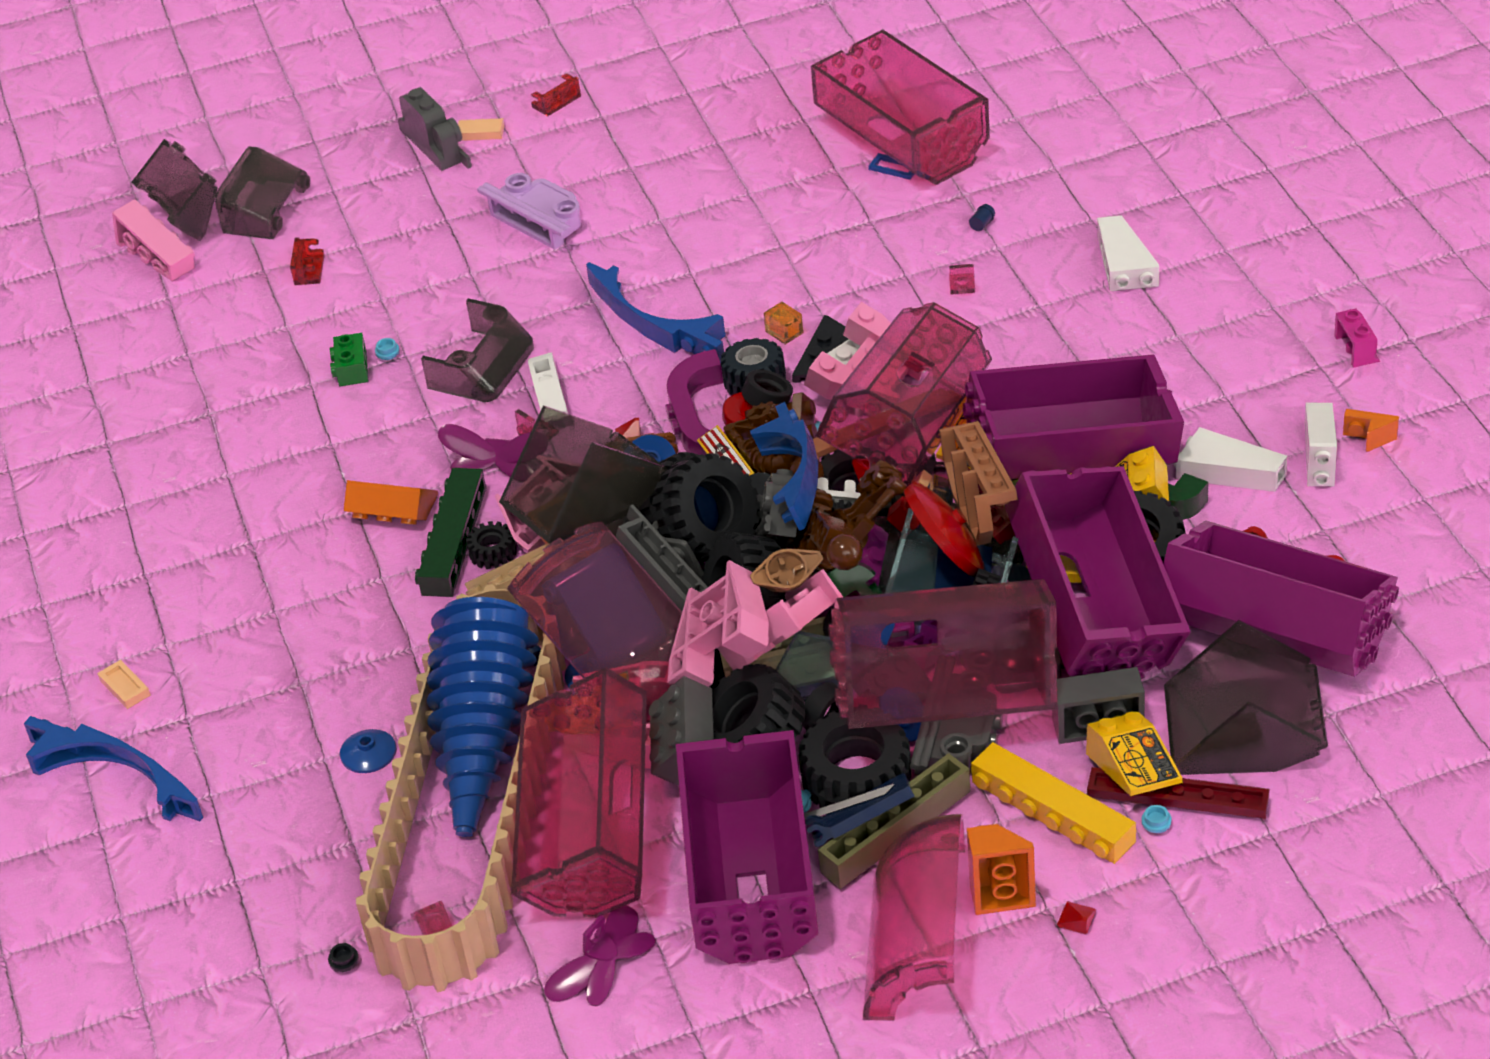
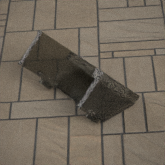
M468 298L466 305L472 332L486 335L473 352L456 350L446 360L423 355L421 361L427 389L476 401L491 402L499 397L533 351V338L505 307Z

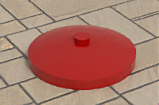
M913 481L904 490V494L922 526L942 551L960 569L970 576H976L978 569H984L985 566L979 548L969 529L964 524L967 522V519L958 508L953 510L940 496L921 483Z

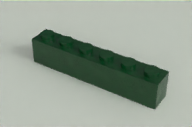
M452 468L450 477L445 480V492L439 498L438 514H434L433 529L427 535V548L422 551L421 566L415 572V583L420 587L421 596L453 597L468 549L466 538H468L469 532L473 533L472 529L475 526L486 491L483 469Z

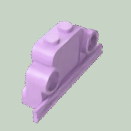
M515 173L506 178L505 185L500 189L487 182L477 189L478 193L487 197L491 216L554 250L563 245L564 238L581 226L579 202L574 193L546 179H536L531 182L529 175Z

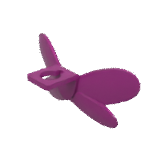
M455 424L443 425L438 431V438L441 443L451 451L462 456L451 464V470L452 468L485 470L495 464L502 472L520 481H524L533 472L525 461L534 458L537 454L540 455L547 447L546 435L537 431L519 435L512 440L491 438L484 440L471 430Z
M619 905L610 912L606 922L605 917L600 915L583 933L584 955L570 961L552 974L544 988L546 997L551 1001L559 1002L569 999L587 988L586 997L588 1003L593 1006L602 1004L613 984L615 959L639 956L649 951L656 943V939L651 933H635L638 925V913L636 910L628 905ZM596 930L594 938L591 940L590 938L593 932Z

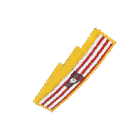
M718 425L697 439L706 454L715 453L719 457L724 455L732 460V464L737 462L743 468L742 472L744 474L748 473L749 476L755 474Z

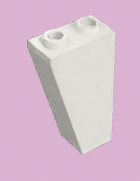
M1122 215L1097 218L1098 241L1110 291L1159 286L1158 262Z
M1306 403L1305 445L1307 486H1335L1337 440L1333 403Z
M1199 427L1196 433L1188 438L1182 452H1179L1178 462L1173 463V465L1176 467V479L1178 480L1184 473L1208 481V484L1275 492L1287 474V455Z

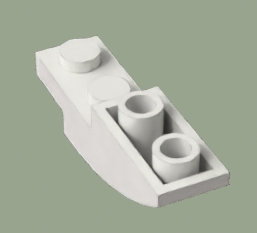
M552 352L528 359L543 420L554 421L568 415Z

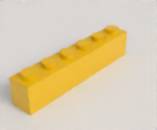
M994 742L971 762L972 783L978 788L986 790L997 796L1002 802L1009 803L1018 808L1025 815L1039 820L1049 829L1056 830L1067 836L1072 842L1081 844L1100 858H1105L1115 864L1136 842L1135 821Z

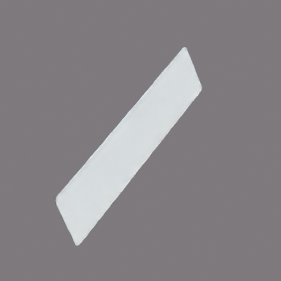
M894 784L805 813L804 818L806 819L810 815L821 816L884 795Z

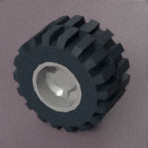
M753 338L744 339L741 342L737 341L733 343V346L727 347L726 351L721 355L724 387L730 395L742 392L747 375L753 370H768L786 379L782 348L777 346V343L774 341L769 342V339Z

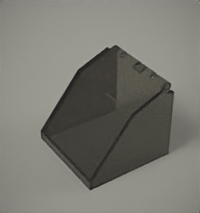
M543 405L499 503L546 542L558 546L626 517L631 505L638 509L655 491L657 482L662 481L661 476L667 468L619 432H613L611 428Z
M1238 620L1164 684L1170 756L1180 774L1277 772L1319 756V750L1327 748L1328 739L1317 666L1309 664L1311 662L1310 658Z

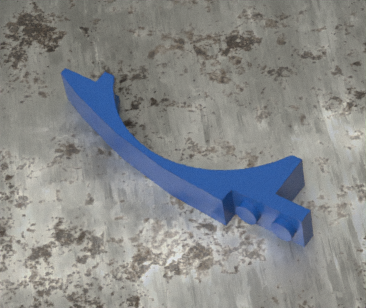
M591 262L586 264L589 284L597 295L618 317L642 335L673 353H676L681 348L693 354L715 349L721 363V355L724 352L721 339L726 336L723 316L716 314L697 319H667L647 314L628 303L620 293L622 286L618 282V267L613 265L606 270Z
M783 402L775 406L779 415L778 418L751 430L750 433L762 456L790 454L802 457L794 476L772 497L775 505L786 501L788 510L782 514V518L785 523L794 519L800 531L805 529L817 491L818 458L814 441L804 420H799L795 410H789L786 403Z
M32 716L24 722L30 741L35 743L26 754L34 774L42 775L65 765L85 761L120 763L138 770L154 783L157 788V802L162 805L163 819L171 821L176 814H180L197 821L202 820L203 815L198 800L189 789L154 759L122 740L84 724H81L74 731L69 727H62L46 719L41 720Z

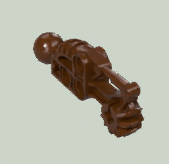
M761 402L757 406L753 405L752 409L745 411L746 418L744 420L724 426L723 429L726 436L735 445H738L742 457L749 464L753 472L771 475L772 473L777 474V469H786L793 471L794 476L802 457L790 454L762 456L750 433L751 430L779 417L775 407L778 404L773 402L764 404ZM818 459V478L824 476L822 463Z
M882 460L876 464H871V467L860 478V483L856 488L860 496L852 506L844 510L836 509L830 514V516L841 519L846 523L856 536L855 538L861 543L862 549L867 544L868 533L874 526L875 522L873 519L890 503L896 494L901 495L906 489V484L901 479L902 474L898 469Z
M818 488L805 529L799 531L797 527L796 538L791 543L796 544L798 549L821 552L823 561L815 571L824 569L825 572H829L835 568L850 570L856 567L862 560V545L843 520L830 516L833 506L832 495Z

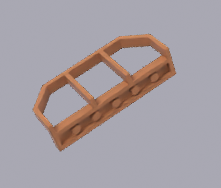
M979 421L939 429L943 460L953 499L958 509L967 519L965 523L977 546L991 543L994 530L990 505L1001 506L1009 503V501L1018 500L1016 488ZM955 440H956V442H957V444H958L960 450H956ZM967 463H968L969 467L971 468L970 471H968ZM978 484L984 494L979 495Z

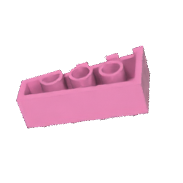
M134 199L112 212L116 244L120 247L126 245L128 247L127 251L130 254L138 253L142 262L145 264L151 262L154 270L171 281L176 280L195 268V254L189 245L183 244L176 233L170 232L160 219H156L150 214L146 206H142Z

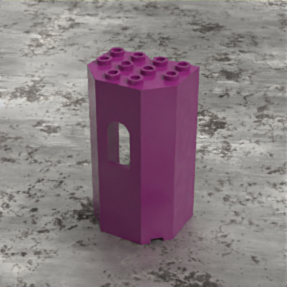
M1154 354L970 371L969 382L965 383L967 403H963V416L967 423L979 421L1011 481L1019 479L1022 472L1030 470L1049 471L1061 469L1066 470L1067 474H1070L1082 467H1115L1127 455L1151 446L1156 448L1166 465L1178 462L1184 420L1172 393L1167 392L1166 379Z
M1124 466L1082 467L1074 470L1072 474H1067L1066 470L1061 469L1022 472L1015 485L1018 500L1009 501L1004 507L1066 672L1073 677L1137 667L1140 678L1143 679L1145 678L1144 672L1151 670L1153 667L1157 666L1160 670L1170 665L1191 631ZM1060 555L1070 558L1076 564L1088 597H1075Z
M1204 521L1192 528L1189 535L1184 533L1169 542L1163 564L1189 626L1353 677L1362 670H1366L1370 663L1375 662L1379 643L1385 629H1389L1393 619V614L1389 613L1391 604L1396 602L1399 594V587L1396 586L1398 577L1210 521Z
M794 731L743 736V739L738 743H730L726 738L676 744L689 907L696 949L728 964L791 957L818 935ZM766 874L768 895L761 896L760 900L755 903H746L742 898L738 899L736 878Z

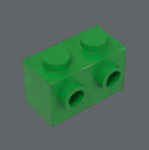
M363 333L344 334L333 337L334 347H330V356L333 363H330L332 377H337L339 387L369 382L367 351Z

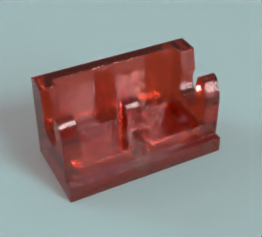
M566 73L561 76L566 81L542 95L539 92L532 93L531 96L538 100L531 102L532 108L546 116H550L581 97L578 77H573Z
M299 237L294 239L290 264L294 285L320 284L325 255L324 249L309 248L310 245H318V239H300Z

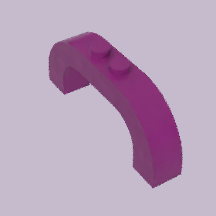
M715 349L700 352L686 358L672 370L667 380L669 404L665 405L668 419H673L671 420L673 433L679 435L683 448L688 453L706 455L697 439L710 430L700 423L691 398L703 388L723 384L721 363ZM731 441L732 444L735 446V448H736V449L738 450V452L740 453L739 448H738V445H735V443H734L733 441Z

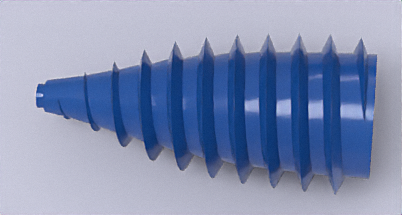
M466 597L453 600L431 618V625L435 631L429 638V645L434 651L430 653L427 660L429 667L433 670L427 677V684L432 690L427 697V704L433 712L429 715L427 722L429 727L436 732L431 737L430 744L435 751L441 754L436 758L435 765L447 775L443 780V786L449 791V806L452 809L453 829L456 830L455 834L460 837L473 836V832L477 830L485 800L490 799L488 796L492 783L501 780V777L495 774L498 766L512 761L511 756L504 753L503 750L507 746L518 743L519 736L509 730L511 727L523 724L525 716L516 711L515 708L522 707L528 704L529 701L528 694L519 689L529 686L534 680L533 676L523 669L533 666L537 661L536 656L528 651V649L535 647L539 643L538 636L531 630H528V612L515 603L490 597Z

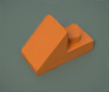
M1346 409L1343 435L1366 438V452H1369L1397 440L1399 416Z

